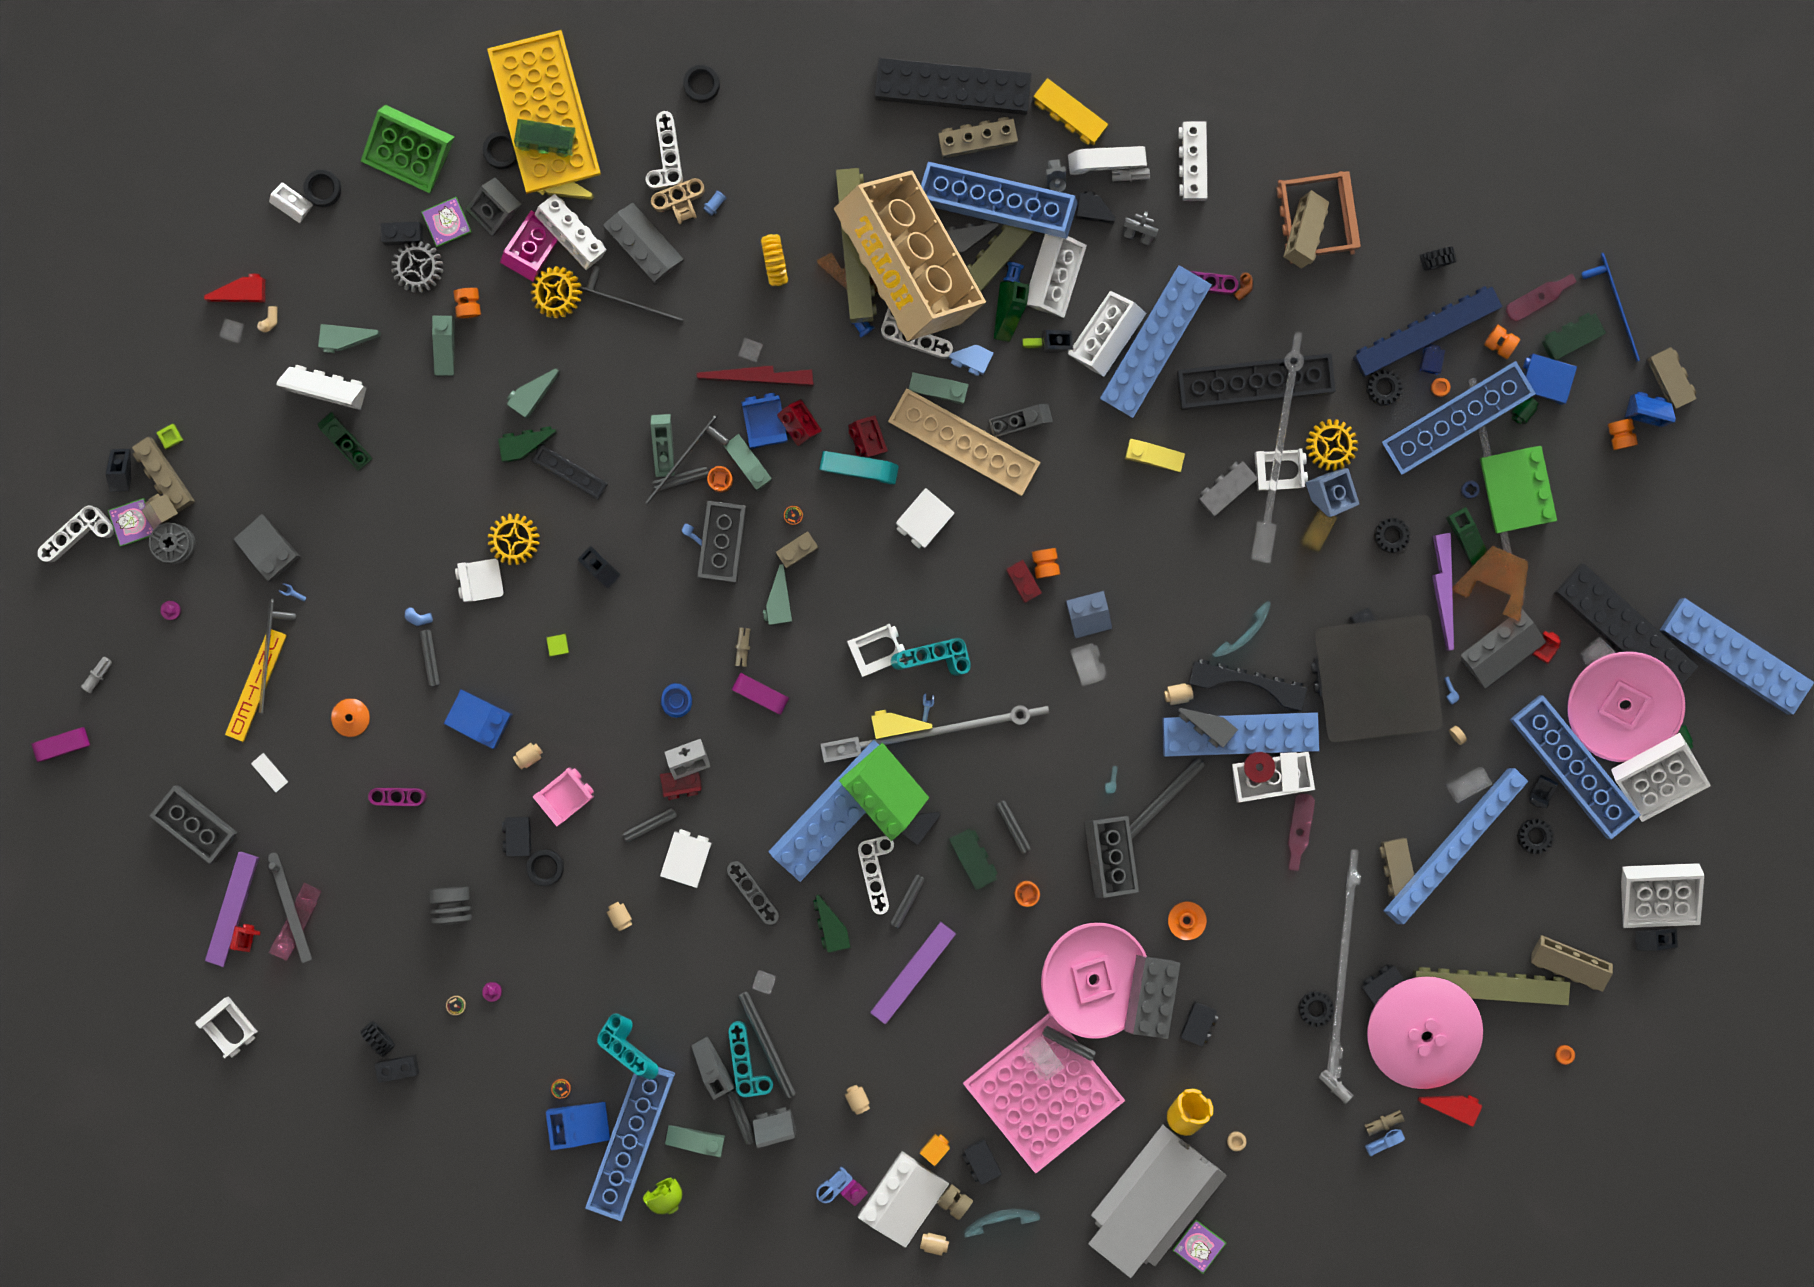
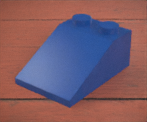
M1637 392V394L1630 396L1625 418H1632L1635 421L1658 427H1664L1675 422L1676 417L1672 403H1668L1667 399L1662 397L1649 398L1648 394Z
M461 689L444 724L492 749H496L513 714Z

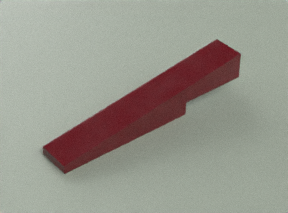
M772 365L697 373L698 380L814 386L812 369L774 373Z

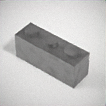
M1236 461L1228 468L1230 473L1225 477L1221 474L1213 481L1216 484L1211 489L1206 487L1199 494L1201 498L1198 501L1212 517L1217 515L1258 479L1243 461L1240 464Z

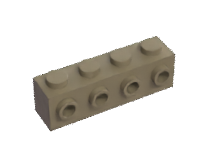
M1009 117L999 118L998 122L993 123L982 121L978 126L973 127L971 124L962 125L957 130L946 128L941 130L942 133H938L942 159L1018 144L1014 119H1009Z
M1312 190L1299 200L1283 256L1301 269L1311 264L1316 258V248L1320 243L1319 238L1324 229V219L1328 214L1329 201Z
M146 437L132 447L135 451L133 453L135 459L139 463L142 462L145 466V469H143L149 479L153 478L155 481L154 487L160 495L166 494L177 512H181L195 502L153 438Z
M1542 935L1532 951L1531 963L1535 966L1550 970L1556 975L1570 978L1573 982L1585 984L1593 990L1603 992L1613 974L1612 963Z

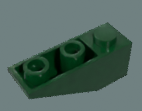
M1015 281L1000 282L993 339L1010 342L1027 305L1029 284Z
M330 412L317 424L323 434L358 471L373 459L333 412Z
M548 426L540 428L539 432L525 430L521 431L522 435L514 436V433L503 434V438L498 439L502 462L507 463L525 459L539 448L541 444L543 445L556 435L557 430Z
M1466 507L1446 517L1473 568L1490 559L1477 526Z
M819 894L816 895L813 903L815 911L820 913V918L817 919L819 930L823 929L824 937L821 938L823 949L827 948L828 952L850 948L847 927Z

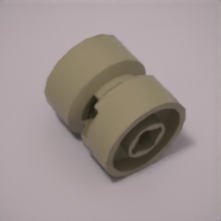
M951 1184L942 1194L937 1204L944 1210L949 1209L950 1215L960 1220L971 1206L973 1200L966 1194L961 1195L960 1190Z

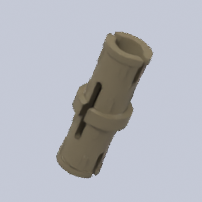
M738 628V643L735 645L737 652L734 666H740L742 658V667H747L751 629L745 628V636H743L744 628Z
M1398 1110L1388 1116H1380V1119L1367 1125L1365 1124V1128L1369 1136L1382 1130H1390L1389 1127L1405 1122L1401 1111Z

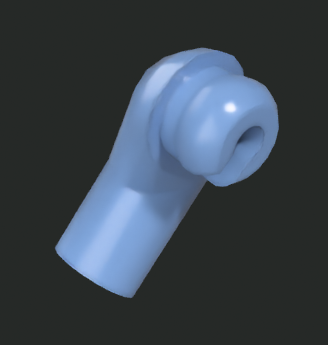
M413 608L405 610V619L415 626L433 622L431 613L420 616L415 613Z

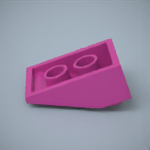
M531 210L504 250L500 263L534 282L535 277L543 268L558 240L534 215L535 212Z

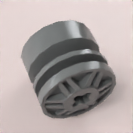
M166 522L158 525L152 531L149 537V547L156 559L170 564H181L192 557L196 548V540L193 533L187 527ZM167 541H173L174 545L167 544Z
M469 887L428 890L429 903L438 904L439 908L430 910V914L439 913V917L431 918V923L452 925L472 919L471 914L463 915L462 911L471 910L470 906H462L463 901L470 899Z

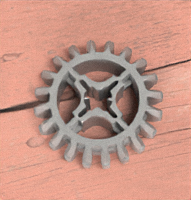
M422 241L419 242L418 247L415 242H412L411 248L406 243L404 244L405 251L401 248L398 249L401 253L400 256L394 254V257L398 259V261H392L391 263L397 266V268L391 269L393 273H398L394 276V279H401L398 285L403 286L405 284L404 289L406 291L411 287V291L415 293L418 287L419 292L423 293L424 286L428 291L431 290L429 284L431 283L433 286H436L437 284L433 280L435 278L441 280V277L437 275V273H443V269L438 268V266L443 265V262L437 261L441 258V255H434L437 250L435 248L430 250L431 245L428 243L424 248ZM422 252L429 255V258L419 260L414 253ZM409 256L410 264L403 271V263ZM414 260L419 265L422 263V265L419 267L421 274L416 269L413 271V269L415 268ZM432 263V271L426 278L425 270ZM416 274L421 281L412 282L405 277Z

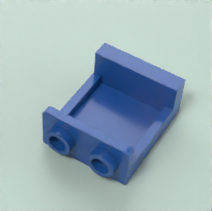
M1531 354L1529 358L1526 357L1523 364L1525 369L1524 375L1535 391L1536 396L1556 401L1555 403L1560 405L1566 404L1577 366L1536 354Z
M775 393L765 394L764 398L756 399V396L745 398V402H741L750 449L788 442L786 428L777 416L782 411L779 395L775 396Z

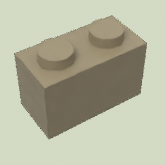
M157 494L148 499L149 501L144 503L146 506L141 510L153 530L158 525L169 522L178 514L166 494L162 496Z
M807 531L776 551L786 569H788L819 548Z

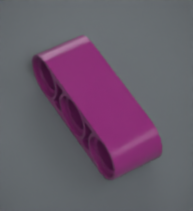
M1190 271L1203 280L1212 279L1215 282V286L1210 288L1207 293L1231 295L1238 288V281L1234 276ZM1231 281L1234 284V289L1227 290L1224 287V282Z
M742 673L739 674L731 689L779 715L782 714L789 700V697Z
M85 727L32 743L31 745L36 761L42 762L88 747L90 743Z
M375 788L368 795L370 803L382 806H419L424 804L427 798L425 791L419 788ZM377 791H380L383 795V799L380 802L374 799V794ZM396 791L402 795L400 802H396L393 799V794ZM415 792L421 795V800L418 803L412 799V795Z

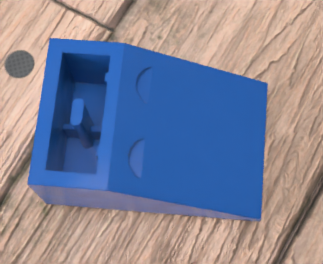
M605 1102L553 1108L546 1111L551 1150L610 1140Z

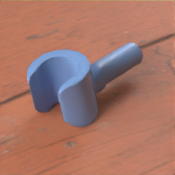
M684 524L682 533L702 546V540L692 533L694 527Z
M282 583L288 589L286 592L279 590L281 594L291 595L302 601L306 600V597L294 591L291 585Z
M1446 677L1444 679L1450 691L1446 698L1453 705L1459 700V695L1454 690L1449 677Z
M924 694L922 721L927 722L930 707L934 705V695H932L930 701H927L926 694Z

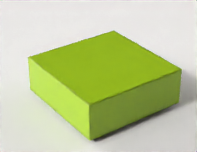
M1042 338L1023 339L1022 347L1041 348Z
M171 424L156 432L166 450L183 441L175 424Z
M566 634L546 637L550 656L569 653Z

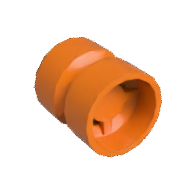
M462 288L453 291L454 301L458 303L455 307L456 318L481 316L480 304L477 303L479 300L478 288Z
M1497 324L1485 341L1484 346L1492 351L1497 350V354L1507 360L1518 345L1520 338L1512 333L1507 334V330ZM1500 337L1505 338L1501 345L1497 344Z
M1632 418L1607 424L1610 435L1614 437L1611 440L1613 450L1638 445L1636 434L1632 433L1635 429Z
M716 466L709 471L707 481L714 491L723 493L732 487L733 476L726 467Z
M1056 548L1032 552L1033 563L1037 564L1035 567L1036 579L1060 575L1059 564L1055 563L1058 559Z
M1022 881L1016 886L1014 895L1020 905L1030 907L1038 902L1040 891L1033 882Z

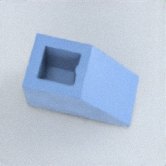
M973 345L951 353L949 359L952 360L951 364L959 368L962 366L969 368V373L979 376V374L984 375L993 352L981 346Z

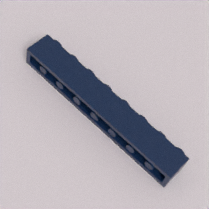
M1484 286L1475 291L1476 295L1470 297L1468 294L1458 299L1460 303L1454 306L1450 303L1441 308L1442 312L1438 314L1432 312L1424 317V321L1418 323L1416 320L1407 325V330L1402 332L1401 329H1398L1390 334L1391 338L1387 340L1381 338L1373 342V347L1367 349L1365 346L1357 350V355L1353 359L1363 378L1502 308L1503 306L1493 287L1487 289Z

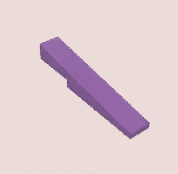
M1451 533L1433 536L1439 574L1432 575L1446 651L1454 650Z
M238 852L205 961L224 967L230 951L234 927L239 924L259 857Z
M940 921L870 1013L886 1024L956 933Z

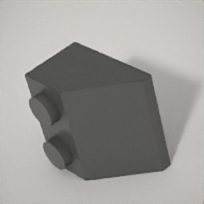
M493 178L481 186L466 210L491 236H494L516 214L522 204L496 178Z

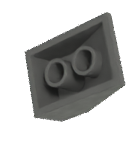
M263 514L234 538L253 565L270 582H273L301 557Z
M786 1107L774 1110L775 1113L770 1115L767 1112L756 1115V1118L753 1119V1127L757 1148L795 1138L797 1130L791 1109L786 1110Z

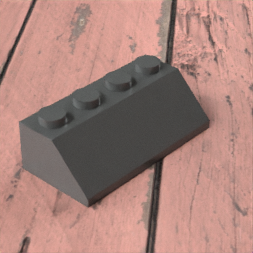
M634 203L618 211L603 224L609 234L655 285L684 260Z
M1521 608L1462 653L1461 661L1483 688L1486 689L1546 644V641L1534 622Z
M1123 816L1084 822L1095 898L1138 893L1139 888L1129 817Z

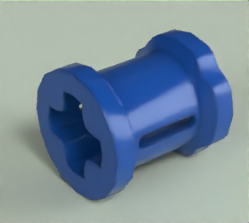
M1007 262L1008 270L1003 281L1020 282L1021 269H1024V265Z
M869 322L851 323L855 325L861 338L874 329V326H871Z

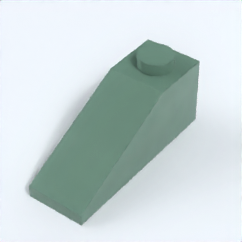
M432 316L435 376H454L455 318L453 316Z
M321 324L318 347L323 349L325 353L334 354L335 350L342 351L380 337L381 332L372 329Z
M555 368L518 388L516 392L513 390L507 398L509 401L507 405L528 419L561 372Z
M912 373L909 390L917 394L964 405L969 384Z
M671 414L651 415L655 476L665 477L674 467Z
M739 434L729 440L726 446L723 445L757 491L772 481L770 475Z
M784 564L779 565L766 604L767 610H763L765 622L768 621L769 625L792 622Z
M668 1125L665 1144L700 1154L721 1157L725 1135Z

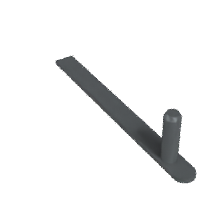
M593 266L586 288L582 286L577 288L683 322L682 318L594 291L600 272L599 266Z
M717 415L712 418L645 502L646 505L651 502L706 432L725 446L729 443V439L711 426L717 419Z
M273 599L269 601L259 713H263L272 619L296 620L295 613L273 611Z
M271 853L268 856V868L273 872L301 961L305 963L312 960L279 856L276 853Z

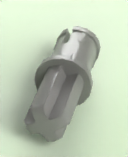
M1129 167V169L1112 170L1113 182H1132V180L1150 179L1149 168L1131 169Z
M102 657L94 670H90L91 674L81 685L85 691L92 693L99 681L104 679V674L112 665L111 660Z
M1327 1070L1320 1074L1319 1078L1331 1089L1330 1092L1337 1095L1344 1104L1354 1096L1341 1084L1342 1081L1338 1082Z

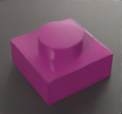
M854 1179L841 1192V1195L854 1206L868 1194V1191Z

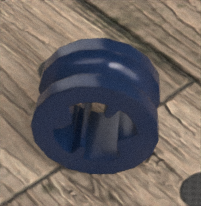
M1468 481L1461 487L1462 495L1470 499L1476 497L1480 491L1479 485L1474 481ZM1468 484H1471L1472 488L1475 487V491L1472 492L1473 495H1470L1465 490L1468 488Z

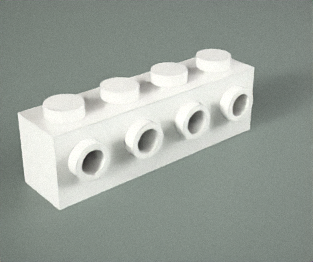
M1183 122L1182 127L1178 129V137L1182 139V146H1179V158H1182V165H1179V177H1182V184H1179V196H1183V201H1206V122Z
M553 194L538 206L534 215L585 270L603 257L607 250L604 244L594 237L591 230L581 223L578 216L567 208L561 198Z

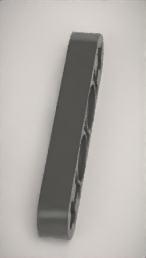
M738 861L731 862L727 867L729 877L764 923L768 925L776 923L779 918L777 909L744 865ZM739 865L741 868L739 869L740 874L743 875L745 872L747 876L737 882L736 879L739 876L736 873H731V866ZM744 880L752 882L753 887L751 890L746 891L742 888ZM756 895H761L764 898L763 905L756 906L753 899ZM767 903L770 905V907L767 908L770 913L775 912V915L773 916L775 920L773 921L771 919L766 920L765 917L767 916V914L765 911H763L762 913H760L759 909L764 908Z

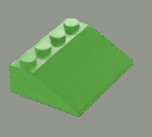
M384 105L377 111L361 162L430 193L449 154L454 136Z
M1542 446L1480 458L1495 533L1557 521Z
M883 743L877 746L839 780L890 841L907 828L929 799L928 795Z

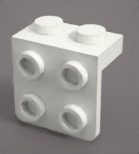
M497 559L457 564L458 568L455 569L456 578L461 583L458 591L460 599L463 598L464 602L503 596L504 590L499 561Z

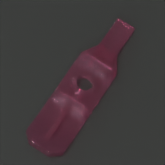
M1570 274L1558 282H1546L1508 304L1506 312L1511 320L1518 321L1557 299L1563 289L1577 281L1573 274ZM1539 293L1545 294L1543 300L1538 298Z
M1302 793L1295 798L1288 841L1291 850L1289 869L1296 871L1299 870L1301 854L1308 846L1315 803L1311 795ZM1299 828L1303 830L1301 836L1296 834V830Z

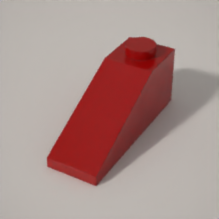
M249 274L248 277H241L204 295V300L208 302H265L266 279L260 277V274Z
M1468 1095L1467 1098L1464 1096L1418 1098L1419 1102L1472 1127L1482 1109V1105L1478 1103L1479 1099Z

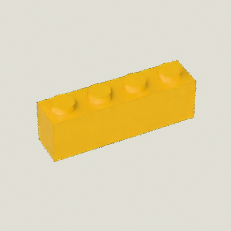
M1048 78L1033 96L1034 104L1039 109H1046L1050 112L1049 116L1057 122L1059 120L1066 124L1064 127L1068 131L1079 134L1081 136L1080 139L1087 145L1091 143L1094 146L1108 127V123Z

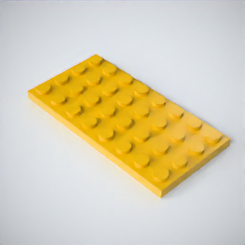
M562 30L488 48L489 58L526 194L601 175Z

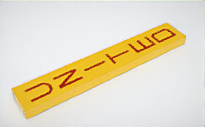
M271 629L266 686L287 637L286 634ZM266 635L225 735L242 742L245 741L260 704Z

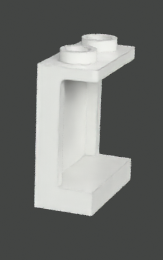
M925 488L896 522L898 527L896 529L902 535L908 534L913 538L911 542L920 549L922 546L925 549L955 513Z
M680 829L679 832L675 831L660 876L697 888L712 843L708 842L709 838L698 835L695 838L690 836L691 832Z

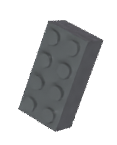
M707 501L698 578L737 583L747 509L745 505Z
M179 785L171 788L150 815L152 819L209 864L217 861L238 834L237 831Z
M1136 955L1124 1028L1125 1032L1168 1039L1180 962Z

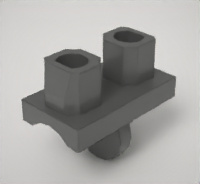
M1059 159L1048 161L1049 169H1046L1047 189L1063 193L1066 189L1065 166L1061 167Z
M1145 211L1143 216L1136 214L1134 219L1141 222L1126 217L1123 225L1125 226L1123 236L1133 239L1135 231L1143 233L1140 242L1150 245L1153 238L1157 236L1158 228L1147 225H1152L1154 220L1147 218L1148 212Z

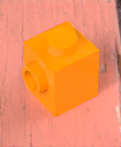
M934 1134L921 1149L920 1154L935 1166L950 1149L949 1141L941 1134L939 1137Z

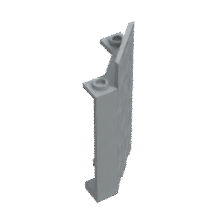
M1162 1125L1091 1216L1097 1220L1095 1224L1100 1229L1088 1244L1132 1278L1143 1263L1147 1265L1149 1262L1154 1266L1157 1265L1227 1175L1193 1147L1184 1142L1173 1131Z

